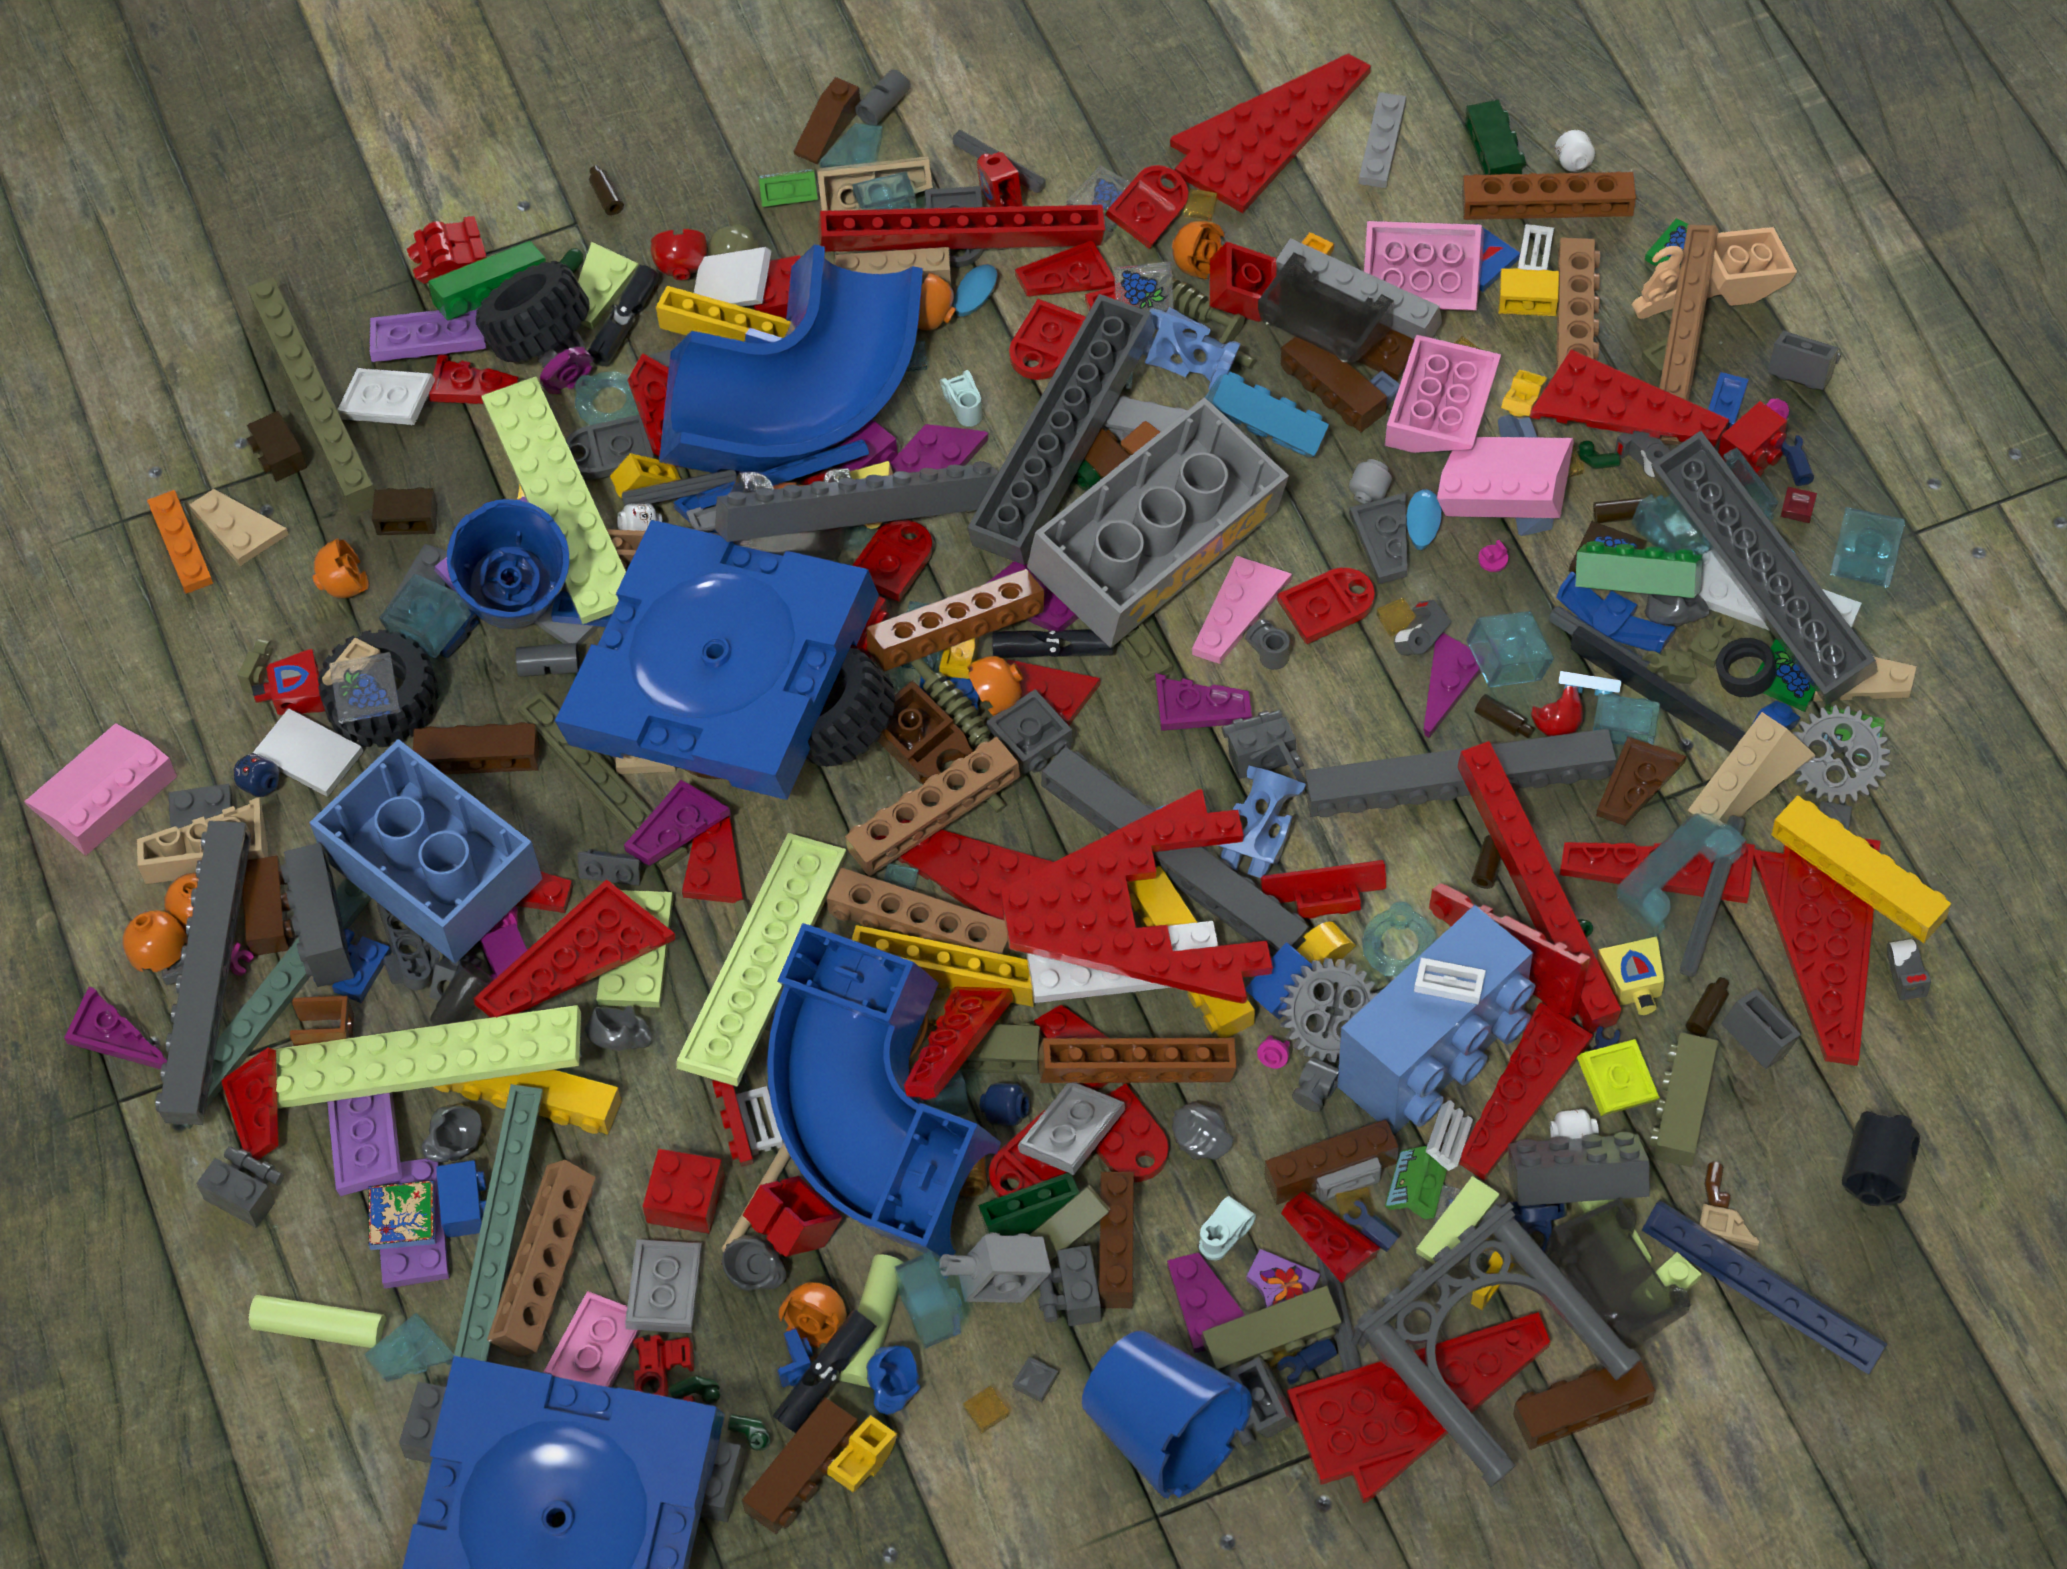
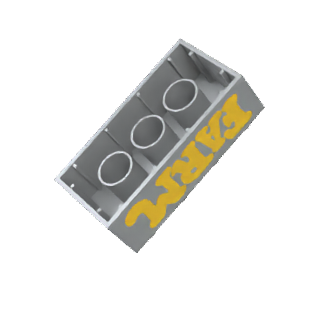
M1204 397L1037 530L1034 535L1027 568L1111 648L1277 512L1289 475Z

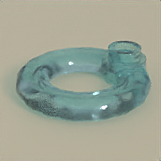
M615 371L579 377L575 383V408L580 418L589 425L638 415L639 411L627 380L629 375ZM614 387L625 393L626 402L618 411L612 413L599 412L592 404V400L598 396L601 389Z
M1396 902L1391 905L1389 910L1374 916L1365 927L1362 938L1363 953L1374 969L1383 975L1396 978L1436 941V934L1429 921L1416 911H1413L1408 903ZM1398 915H1403L1406 917V919L1404 921H1398L1395 919V917ZM1392 927L1399 930L1408 928L1417 936V951L1407 959H1392L1381 948L1382 935Z

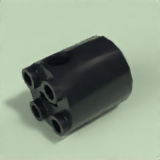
M1866 1111L1861 1114L1860 1120L1856 1123L1842 1175V1185L1848 1193L1858 1198L1864 1204L1870 1206L1895 1205L1906 1199L1920 1145V1135L1912 1127V1120L1904 1115L1889 1117Z

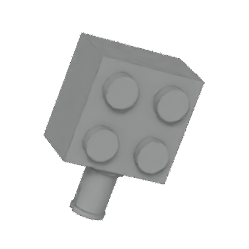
M998 1233L987 1234L981 1238L966 1256L944 1254L939 1264L940 1268H947V1270L940 1271L943 1276L959 1275L964 1302L1023 1303L1051 1273L1043 1237H1030L1028 1234H1018L1015 1236H1001Z

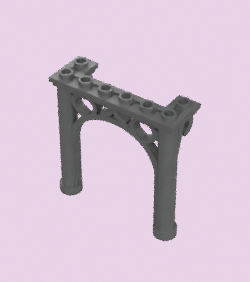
M1510 1202L1502 1208L1497 1204L1483 1216L1484 1220L1478 1225L1477 1229L1473 1225L1467 1228L1458 1237L1460 1240L1458 1245L1452 1250L1448 1246L1443 1248L1433 1257L1436 1263L1427 1270L1422 1266L1407 1279L1410 1284L1402 1291L1398 1287L1392 1290L1382 1300L1385 1305L1377 1312L1371 1308L1357 1320L1358 1324L1354 1327L1356 1332L1351 1341L1355 1346L1359 1344L1362 1348L1370 1344L1376 1356L1387 1367H1392L1480 1469L1484 1474L1482 1478L1490 1488L1506 1476L1516 1464L1447 1386L1440 1375L1435 1357V1344L1440 1325L1447 1313L1461 1299L1474 1291L1488 1286L1502 1284L1521 1286L1543 1297L1616 1381L1642 1359L1633 1348L1631 1350L1628 1349L1514 1219L1515 1214L1512 1212L1513 1206ZM1493 1250L1501 1255L1503 1263L1499 1273L1486 1274L1478 1269L1476 1260L1483 1252ZM1469 1257L1468 1269L1471 1276L1476 1280L1471 1281L1469 1276L1464 1279H1456L1449 1276L1448 1273ZM1510 1263H1518L1530 1277L1508 1273ZM1435 1284L1440 1292L1439 1300L1435 1305L1439 1308L1437 1314L1434 1307L1429 1303L1416 1301ZM1450 1289L1457 1290L1449 1297ZM1420 1310L1425 1312L1430 1319L1429 1330L1422 1334H1410L1404 1328V1318L1409 1316L1411 1312ZM1397 1317L1394 1329L1389 1322ZM1407 1343H1426V1365Z

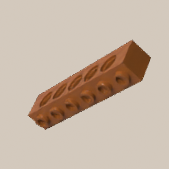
M1633 172L1463 175L1462 203L1464 220L1627 217L1634 215L1636 195Z
M1024 569L867 627V650L885 672L1043 613L1044 589L1029 571Z
M1043 1038L1038 1052L1040 1083L1230 1082L1236 1070L1234 1038Z

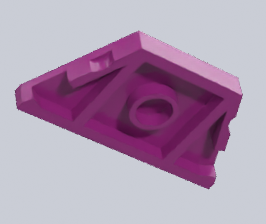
M925 424L890 462L893 473L897 471L911 473L919 472L923 468L943 469L949 465L966 466L989 440L988 433L980 430Z

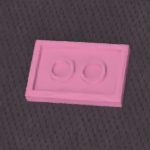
M587 1291L543 1373L552 1374L554 1377L612 1387L633 1347V1340L638 1338L641 1330L626 1329L627 1306Z

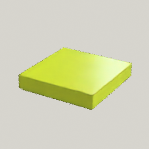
M1636 1039L1581 1053L1577 1057L1600 1116L1655 1102L1660 1098Z

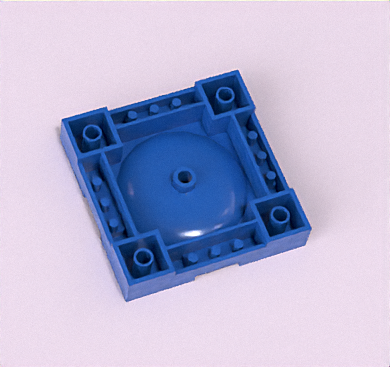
M651 520L616 592L619 601L598 645L591 644L555 722L570 746L622 759L626 754L729 780L733 787L787 800L809 753L810 746L808 740L850 646L851 644L857 646L879 597L869 570L790 551H785L783 556L735 545L733 541L726 542L720 535Z
M454 1356L430 1452L432 1462L417 1525L413 1524L402 1569H688L707 1482L711 1480L725 1414L716 1406L617 1387L616 1389L554 1377L552 1374ZM564 1511L566 1515L564 1524L559 1528H554L552 1525L553 1516L557 1512Z

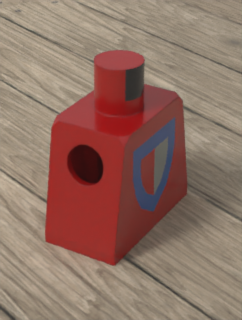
M1003 152L981 155L976 163L981 192L990 207L1023 206L1019 174ZM1000 189L1004 190L1005 194L1002 197H1000V195H1002Z
M312 649L268 664L266 669L269 682L252 685L255 702L272 700L278 715H283L288 708L299 714L325 712L318 689L320 685L318 681V664Z

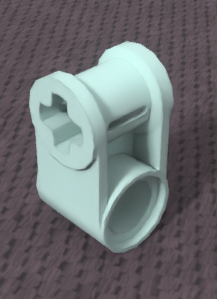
M966 370L963 371V375L949 380L946 378L941 379L940 384L947 403L950 404L958 422L968 427L979 424L983 418L981 395L975 386L971 373Z
M1226 1197L1200 1229L1199 1251L1201 1255L1213 1261L1222 1259L1234 1244L1249 1231L1256 1215L1232 1197Z

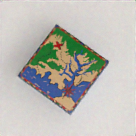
M433 1180L368 1186V1245L370 1250L436 1244L435 1184Z

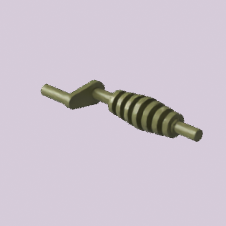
M1129 265L1125 267L1124 271L1129 270L1131 273H1139L1141 277L1145 276L1148 280L1151 278L1156 279V289L1163 286L1161 295L1167 296L1165 300L1160 302L1163 306H1169L1176 311L1179 310V313L1184 316L1189 315L1190 318L1199 319L1204 323L1214 320L1226 326L1227 328L1219 340L1220 343L1227 344L1229 341H1233L1241 331L1245 321L1244 316L1236 314L1234 317H1231L1217 310V308L1209 306L1208 297L1203 293L1199 294V291L1194 287H1190V284L1180 282V280L1175 278L1170 279L1166 275L1160 276L1159 273L1154 271L1147 275ZM1238 350L1234 361L1251 369L1255 364V358Z
M922 658L911 661L912 666L925 680L923 685L927 694L931 693L929 697L937 703L964 733L966 739L968 738V744L971 747H975L985 741L989 742L991 731L987 726H983L984 720L981 716H977L978 711L975 706H971L972 701L968 696L963 697L964 693L959 688H955L954 683L950 680L945 681L947 677L942 672L934 673ZM981 769V770L978 771L977 773H985V772H987L988 770H987V769ZM996 793L986 799L996 813L1002 811L1006 806Z

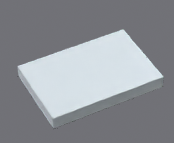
M762 247L704 257L698 267L694 293L742 307L762 304L772 251Z
M357 368L337 411L340 418L345 420L414 425L435 379L429 373Z
M288 708L253 753L268 758L278 766L281 773L328 797L362 755L363 749L360 745Z

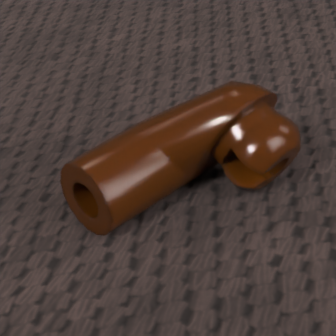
M1711 1162L1707 1166L1704 1181L1708 1204L1728 1209L1731 1195L1728 1192H1720L1724 1167L1718 1162Z

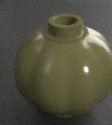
M742 225L726 226L718 229L712 235L708 243L707 255H719L760 247L748 228Z

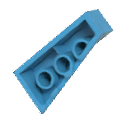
M1229 372L1228 375L1223 374L1217 377L1205 398L1232 423L1237 425L1245 423L1247 424L1246 429L1248 432L1267 438V435L1272 436L1273 443L1307 458L1315 456L1329 424L1322 421L1323 416L1311 410H1307L1306 413L1296 409L1297 404L1289 399L1281 397L1278 400L1271 397L1270 390L1259 385H1255L1253 388L1245 384V379L1235 373Z

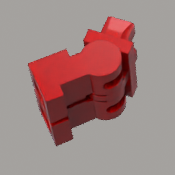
M475 216L463 217V222L456 223L431 222L424 227L423 231L419 229L413 233L416 242L407 248L408 256L412 261L417 264L422 262L413 269L415 278L423 284L487 258Z

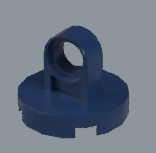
M1517 1201L1510 1202L1513 1206L1512 1212L1515 1214L1514 1219L1528 1235L1534 1231H1540L1544 1236V1242L1540 1248L1544 1253L1549 1251L1552 1245L1551 1220L1567 1216L1566 1203H1556L1554 1206H1547V1204L1518 1206Z

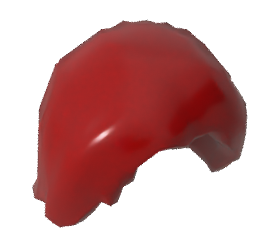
M1567 686L1563 690L1562 697L1554 703L1546 704L1542 708L1532 707L1531 717L1539 731L1549 737L1572 734L1577 731L1583 722V707L1578 693V686Z

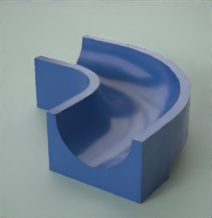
M814 244L791 266L786 318L791 323L784 338L761 344L691 331L670 353L659 462L715 473L719 469L763 472L841 445L876 416L889 401L904 376L916 340L923 268L912 266L904 271L888 274L851 271L830 263L824 257L825 247Z
M802 923L777 981L784 988L774 1014L767 1057L771 1107L778 1131L787 1151L800 1172L817 1192L833 1206L871 1231L938 1259H941L944 1254L955 1255L956 1251L951 1244L950 1229L954 1207L960 1190L975 1164L989 1153L997 1154L1001 1142L974 1122L922 1104L916 1097L906 1096L904 1084L909 1076L911 1048L938 986V982L913 961Z

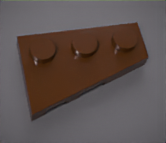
M1627 737L1598 806L1596 816L1626 826L1681 768L1686 761V756Z

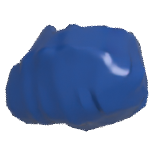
M905 1346L880 1347L868 1361L866 1367L868 1373L867 1380L870 1387L874 1390L873 1402L876 1409L883 1414H892L902 1410L905 1404L920 1389L918 1384L920 1376L910 1348Z

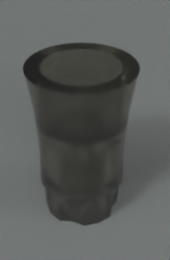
M461 960L445 992L436 1003V1008L430 1017V1021L435 1026L467 1021L477 1008L474 1005V997L494 979L474 964Z

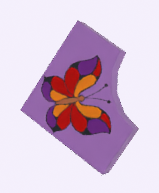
M1260 1249L1247 1274L1246 1281L1259 1290L1264 1297L1265 1307L1267 1308L1315 1290L1320 1280V1274Z

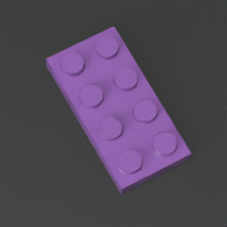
M477 309L448 321L439 310L370 318L372 362L390 361L392 359L418 358L427 355H445L453 352L486 349V339L476 325Z
M393 1092L328 1101L335 1185L338 1194L343 1196L368 1189V1186L383 1185L402 1179Z
M427 1158L400 1162L402 1179L383 1184L433 1180L435 1184L436 1244L380 1249L382 1283L385 1289L450 1279L446 1236L441 1225L436 1172V1166H440L439 1162H434Z

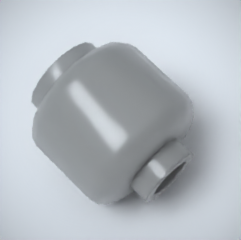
M1368 459L1367 462L1359 463L1349 483V489L1355 494L1354 499L1361 504L1383 499L1392 481V476L1388 472L1389 468L1382 462L1374 459Z

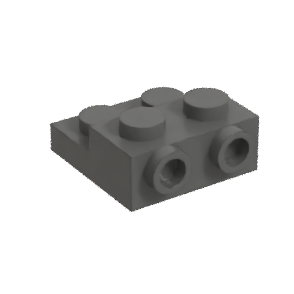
M1036 689L1019 699L1014 706L1001 711L987 720L989 730L995 737H998L1018 761L1019 769L1024 775L1031 770L1034 773L1039 772L1047 764V759L1055 754L1058 755L1065 746L1070 749L1071 743H1073L1072 729Z

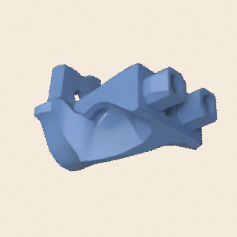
M1169 307L1166 312L1153 308L1150 309L1149 312L1152 314L1154 329H1157L1158 332L1155 338L1151 337L1142 353L1147 356L1146 364L1167 369L1184 377L1189 372L1203 374L1210 381L1209 390L1219 375H1228L1240 343L1229 341L1227 344H1222L1214 338L1205 336L1209 335L1210 328L1187 318L1173 308ZM1184 329H1191V330L1195 331L1196 333L1183 332V330H1184ZM1195 349H1201L1205 352L1206 360L1204 362H1199L1195 359L1193 354ZM1173 354L1180 355L1183 362L1175 363L1172 361L1171 356Z
M1248 766L1247 778L1253 780L1251 792L1244 804L1236 803L1233 810H1238L1239 816L1247 818L1248 824L1242 829L1244 834L1243 842L1217 846L1223 848L1221 859L1228 862L1234 870H1238L1242 855L1252 857L1247 874L1261 878L1268 874L1272 864L1278 865L1288 836L1293 816H1278L1282 805L1288 798L1301 795L1305 790L1306 784L1269 770ZM1259 799H1264L1268 804V809L1264 814H1259L1256 810V803ZM1277 823L1280 826L1279 833L1275 838H1271L1269 830L1273 824Z

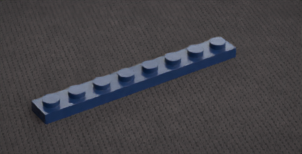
M1662 1201L1656 1203L1642 1228V1231L1671 1250L1678 1252L1690 1262L1868 1375L1873 1371L1888 1345Z

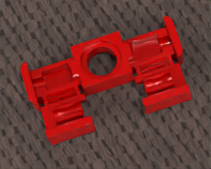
M659 1335L650 1336V1341H645L643 1337L633 1340V1345L636 1350H639L640 1369L634 1371L635 1391L643 1392L645 1383L650 1380H657L660 1382V1386L654 1395L668 1397V1381L665 1368L672 1370L671 1366L681 1365L683 1368L687 1367L689 1372L694 1371L693 1343L689 1337L668 1340L665 1343ZM682 1347H685V1361H683ZM693 1396L684 1397L685 1401L696 1403Z

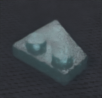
M855 123L820 160V168L876 162L883 135L882 126Z
M417 1313L364 1354L366 1360L386 1382L402 1378L406 1374L425 1372L427 1367L445 1362L447 1366L451 1365L454 1357L451 1350Z

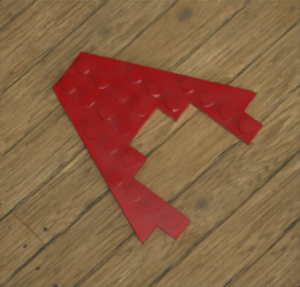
M1197 789L1001 888L1000 897L1009 948L1240 1004L1246 1003L1247 996L1243 977L1272 974L1273 967L1267 941L1173 951L1167 925L1136 928L1127 886L1128 881L1156 878L1153 852L1243 842L1244 834L1238 810L1207 813L1203 790Z

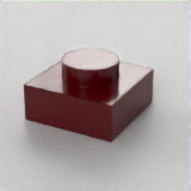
M1788 487L1780 517L1810 523L1817 493Z

